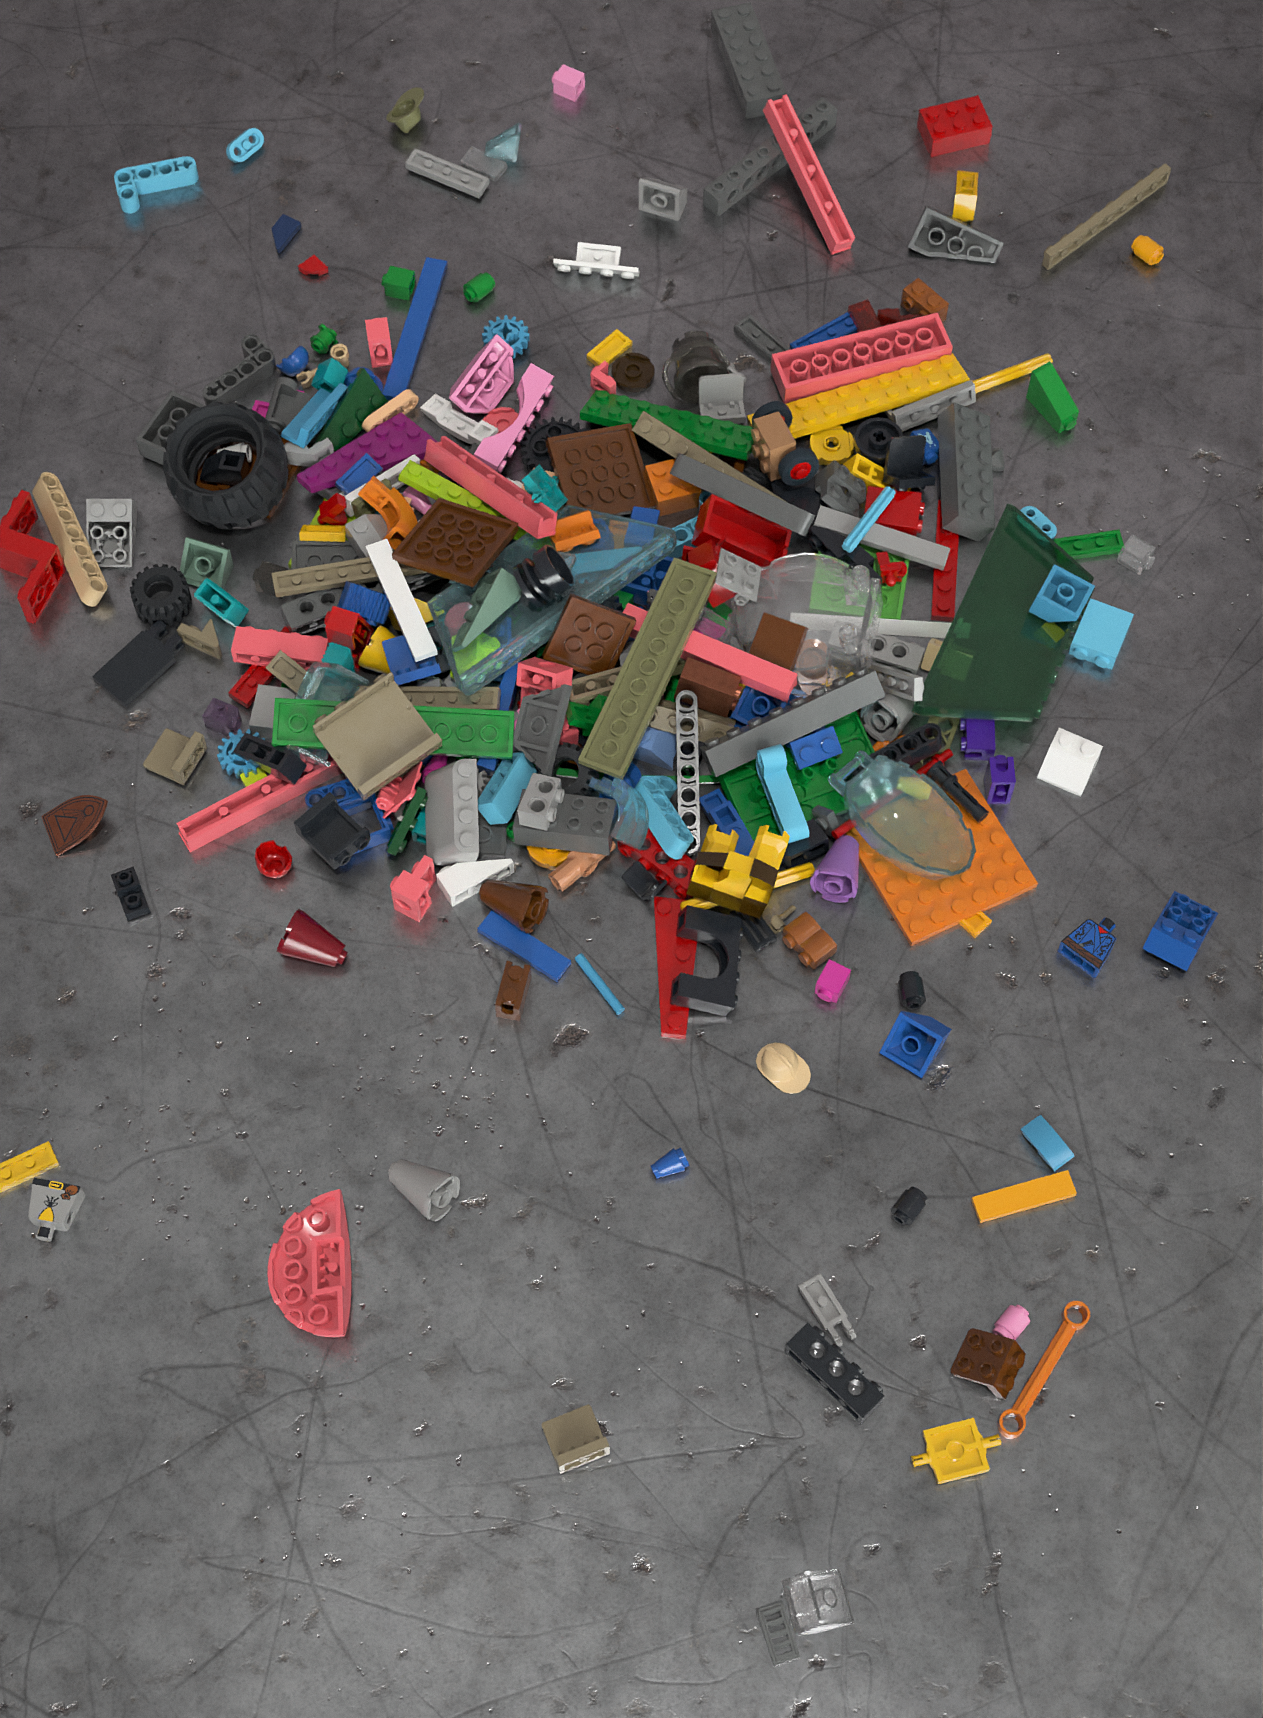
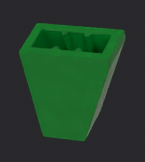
M1049 361L1033 370L1026 398L1058 434L1064 430L1072 429L1077 423L1079 410L1053 364Z

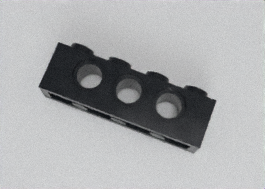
M807 1322L786 1343L785 1352L854 1419L862 1424L883 1402L882 1388L875 1381L872 1380L870 1382L863 1376V1370L856 1363H850L844 1358L845 1354L836 1344L831 1345L825 1339L826 1336L817 1326L812 1327ZM818 1348L822 1350L824 1356L815 1358L810 1354V1350ZM834 1366L839 1367L843 1374L838 1377L833 1376L829 1369ZM857 1385L861 1388L862 1393L853 1395L849 1392L848 1387Z

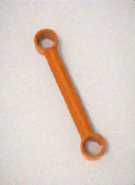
M1072 1301L1066 1305L1062 1312L1063 1322L1012 1408L1005 1410L1001 1414L997 1426L1000 1434L1005 1438L1015 1439L1022 1434L1026 1426L1025 1417L1076 1330L1084 1328L1090 1318V1311L1083 1302ZM1078 1308L1082 1315V1322L1078 1324L1071 1322L1067 1317V1310ZM1005 1416H1015V1420L1019 1425L1017 1432H1009L1003 1427V1418Z

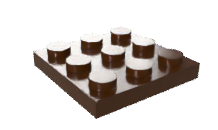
M571 593L542 657L548 661L572 667L573 670L586 675L614 669L636 623V619Z

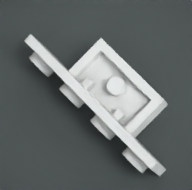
M578 242L576 261L553 259L554 267H557V270L562 272H570V269L579 270V273L591 274L593 271L600 272V275L612 277L613 274H620L622 278L634 279V276H639L640 273L639 268L619 266L621 247Z

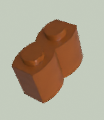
M806 911L783 928V942L789 949L793 948L799 953L798 957L805 966L809 965L812 969H815L837 952V944L827 932L821 929L815 919Z

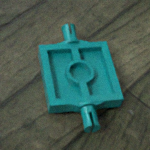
M540 464L522 479L524 488L532 495V500L536 499L534 503L542 502L556 512L568 501L567 497L558 487L559 479L556 480L558 477H550Z

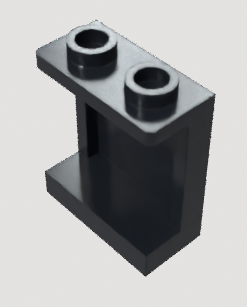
M331 792L294 821L296 833L334 870L340 865L347 864L351 856L358 850H363L371 840L369 830L366 827L362 828L338 805L337 798Z

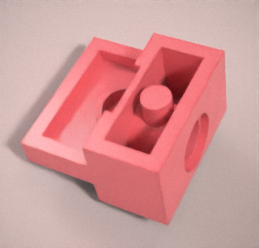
M537 657L518 662L516 685L521 686L520 706L524 696L536 695L547 689L553 690L564 684L572 686L573 668Z
M424 855L420 862L417 861L414 864L411 873L403 870L400 876H396L392 880L390 885L394 909L417 922H420L432 904L429 890L436 881L432 858Z

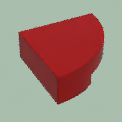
M315 255L298 265V271L305 275L318 274L320 276L329 272L328 267Z

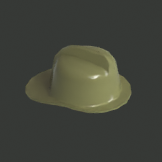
M416 87L406 91L388 113L386 120L394 122L404 133H408L421 119L419 104L424 97L423 89Z

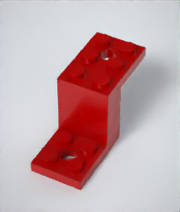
M21 489L18 496L12 500L11 508L7 515H4L0 522V568L28 578L24 587L22 586L19 589L17 598L26 621L36 624L66 572V567L58 545L29 536L39 517L30 492Z

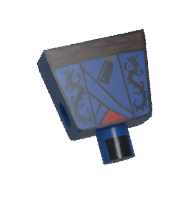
M1106 917L1099 924L1091 919H1087L1061 941L1058 952L1093 978H1096L1115 944L1116 937L1111 932L1116 925L1111 919Z

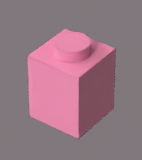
M563 64L552 76L553 93L575 102L585 89V73Z

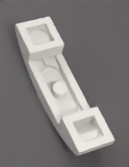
M434 394L420 407L421 411L439 427L469 444L476 443L480 445L484 438L494 436L499 432L498 428L483 420L478 423L452 408L451 402L437 394Z

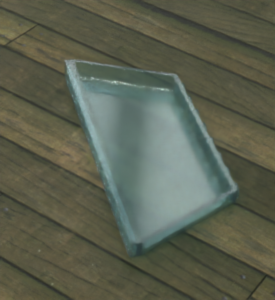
M567 505L557 512V519L589 510L593 523L599 529L601 537L590 545L580 544L573 546V549L567 552L557 551L573 575L574 586L563 594L554 592V600L547 601V604L542 608L535 606L523 591L520 590L522 595L515 604H512L467 647L457 652L451 649L460 627L467 622L464 619V615L473 606L470 603V599L479 581L474 587L455 582L427 602L429 612L458 690L467 696L474 694L549 641L571 593L601 604L670 555L677 544L676 532L669 527ZM526 533L504 548L482 577L500 568L514 576L513 567L522 563L526 558L533 560L534 552L546 544L552 546L549 536L536 539L531 534Z

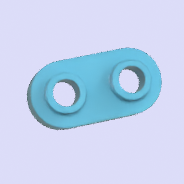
M256 128L245 130L228 144L226 148L228 158L235 163L245 161L262 147L264 143L262 132ZM249 136L253 138V143L249 142ZM235 148L238 150V155L234 154Z
M1033 506L1023 507L1019 511L1018 524L1035 541L1044 545L1053 542V539L1056 537L1057 528L1043 513Z

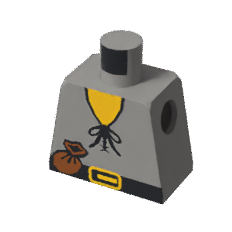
M33 1178L28 1216L33 1225L39 1226L36 1235L37 1239L51 1242L55 1229L61 1231L69 1230L85 1198V1193L81 1186Z

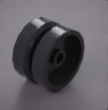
M877 417L864 421L856 430L852 456L858 453L885 468L888 440L891 437H902V430L895 422L886 418Z

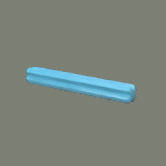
M889 486L883 489L844 540L843 550H846L848 553L853 552L894 498L896 493L894 489H891Z

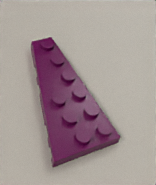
M400 412L297 474V482L310 493L334 487L335 482L366 453L383 468L381 471L383 472L412 455H416L420 460H423L426 453L427 440L431 439L436 443L438 441Z

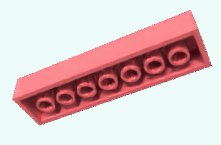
M938 313L772 354L770 371L781 398L786 404L884 373L897 371L904 367L915 366L923 361L940 359L943 355H951L953 346Z

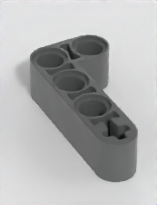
M245 335L241 340L244 359L203 388L202 393L205 406L210 405L211 402L233 403L276 372L274 352L257 335Z

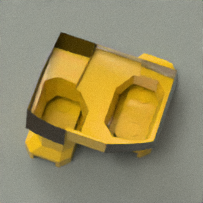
M717 824L710 825L702 848L697 853L688 880L686 894L760 919L773 892L779 867L790 836L786 831L783 832L782 836L768 832V825L760 826L749 856L734 852L739 838L735 830H732L731 834L728 835L716 831Z

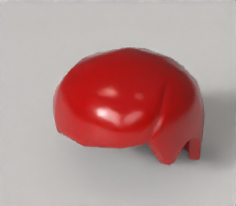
M274 840L261 843L256 848L255 863L261 874L271 878H280L291 869L292 856L286 846H278Z

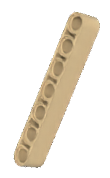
M43 472L33 488V496L55 544L58 545L63 562L81 601L88 606H96L107 590V583L60 480L53 473Z

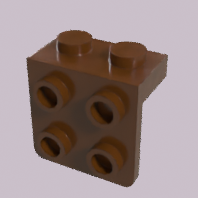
M972 1328L964 1339L951 1367V1373L955 1377L986 1385L996 1398L1006 1400L1009 1391L1014 1386L1016 1375L1024 1364L1026 1353L1014 1339Z

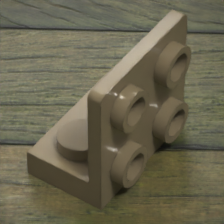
M166 728L144 761V768L184 785L207 749L204 735L195 731L192 737L188 738Z
M589 1404L541 1424L560 1474L610 1454V1447L606 1436L603 1437Z

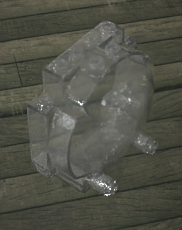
M798 553L773 560L770 566L761 568L756 602L749 600L744 606H738L734 597L732 598L731 606L733 611L727 617V627H730V646L749 653L764 612L808 628L793 672L797 673L798 676L797 685L791 692L792 695L807 697L816 688H826L833 685L832 681L837 678H847L854 675L853 671L858 668H871L883 608L880 579L870 578V572L867 567L858 565L853 570H850L849 564L824 554Z

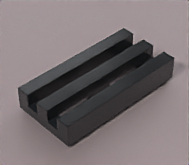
M735 910L730 912V915L739 917L738 914H740L760 941L759 943L741 920L743 935L756 953L761 951V948L769 946V943L777 941L776 935L762 916L760 919L756 917L754 919L768 936L766 939L747 914Z

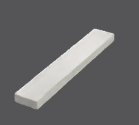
M384 539L365 546L415 662L437 655L436 646L397 561L392 559L393 551L388 540Z

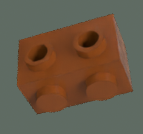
M917 278L902 292L901 306L913 317L918 318L938 313L942 322L946 320L949 303L921 279Z

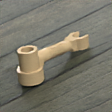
M343 344L334 345L330 350L331 358L339 361L342 366L347 368L349 366L347 347ZM317 368L297 374L298 382L307 379L301 383L303 389L310 387Z

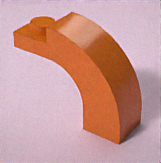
M373 476L359 491L358 495L381 514L387 525V533L383 540L387 539L390 546L395 550L418 523L417 518L407 500L397 489L393 487L390 490Z

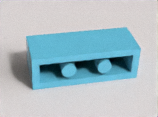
M523 752L513 753L512 760L503 759L478 798V810L490 825L505 824L511 820L519 804L522 789L527 788L533 773L538 774V770L535 769V766L525 757Z

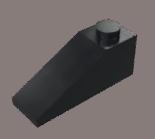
M246 732L233 751L237 756L293 785L296 784L307 767V764L291 750L281 746L272 747L271 742Z

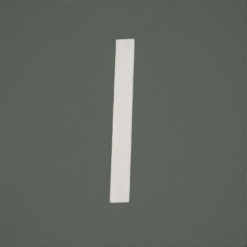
M802 613L790 614L791 622L805 626L808 630L833 631L836 621L851 623L862 629H871L876 633L884 635L968 640L970 624Z

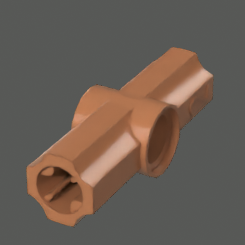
M614 841L612 843L611 851H613L616 848V844L614 843ZM571 851L567 856V860L548 875L549 879L557 890L563 892L581 876L586 877L596 869L598 862L607 855Z

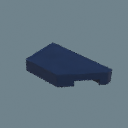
M282 214L271 228L276 250L279 254L302 227L300 221L285 214Z

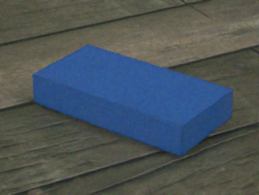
M366 453L335 482V486L347 495L367 483L373 476L376 477L383 468Z

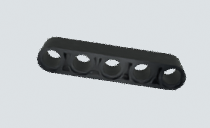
M927 723L840 771L838 783L841 795L846 798H854L938 752L942 747V731L940 726L935 723Z

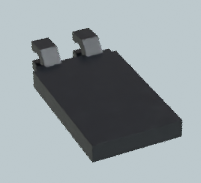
M159 619L150 627L149 631L147 629L141 631L92 676L93 680L124 707H127L176 662L174 656L185 645L181 642L182 638L176 633L163 644L161 640L169 632L166 629V624Z

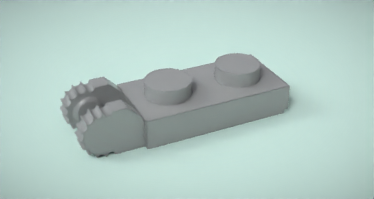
M820 1273L798 1285V1290L823 1330L827 1331L833 1344H836L838 1347L843 1345L840 1336L834 1329V1326L840 1323L849 1339L853 1340L856 1338V1333L847 1320V1314Z

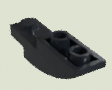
M812 525L808 532V543L814 550L817 549L823 555L827 564H832L836 570L845 566L846 571L850 575H854L859 580L861 586L865 590H869L874 596L881 591L883 579L873 569L875 558L859 545L856 546L853 552L848 553L842 549L843 542L846 539L845 536Z

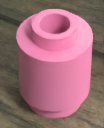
M1009 1305L995 1322V1328L992 1330L993 1334L1016 1340L1030 1323L1028 1311L1020 1305Z

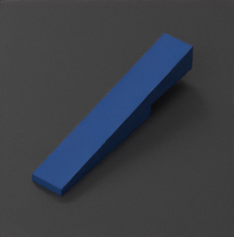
M520 636L512 660L509 662L499 686L501 689L499 710L512 711L518 687L516 685L518 662L522 661L523 651L527 646L526 638ZM479 758L477 768L479 772L485 771L487 775L493 776L499 766L500 759Z

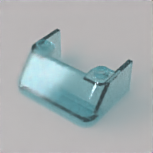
M314 662L308 668L294 699L348 701L350 698H354L353 695L359 690L358 685H368L369 680L336 663ZM293 745L283 747L312 764L330 767L331 765L330 762L326 761L329 755L326 749H309Z

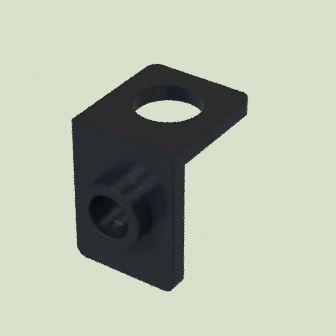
M635 861L621 876L641 900L652 899L667 884L666 879L656 881L639 861Z

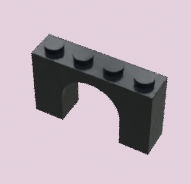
M687 905L678 913L676 936L708 945L718 958L719 973L716 978H702L680 973L672 980L670 1004L726 1016L731 1010L735 1009L738 1001V996L735 992L740 977L737 967L741 959L739 942L743 936L741 918Z

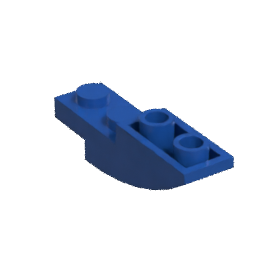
M720 789L700 797L699 805L711 824H717L716 831L730 835L731 831L735 830L739 838L734 852L749 856L754 841L730 800H726Z

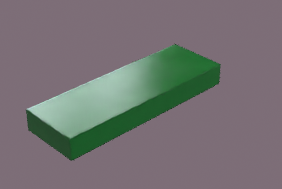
M1120 529L1056 538L1052 542L1057 562L1124 553L1125 550Z

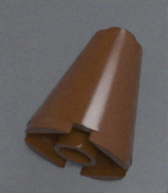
M490 879L483 883L479 890L480 899L484 904L526 933H532L535 930L532 929L535 923L540 925L549 904V899L545 898V893H548V890L538 885Z

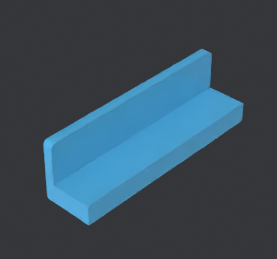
M340 383L332 393L322 388L319 389L282 431L281 437L305 448L326 424L327 420L333 416L336 411L335 407L346 395L348 386Z

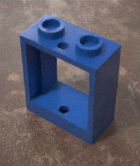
M375 794L365 800L359 795L338 803L349 816L372 808L381 830L370 833L371 840L363 850H358L354 854L388 842L391 837V831L394 830L390 817L383 818L384 814L382 811L385 810L377 807Z

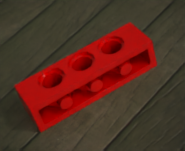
M636 817L617 837L620 853L627 858L631 857L635 861H639L647 871L655 875L657 881L666 879L667 885L673 889L680 899L689 900L695 898L686 894L688 880L695 861L686 854L679 860L669 857L649 827ZM644 845L649 848L646 850H641L638 847ZM663 859L666 860L667 863L659 864L657 863V861ZM682 873L686 875V877L678 878L675 875Z

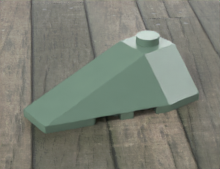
M500 568L480 579L470 599V603L473 606L464 615V619L467 622L460 627L452 646V651L457 652L467 647L504 611L520 599L522 595L521 588L513 575Z

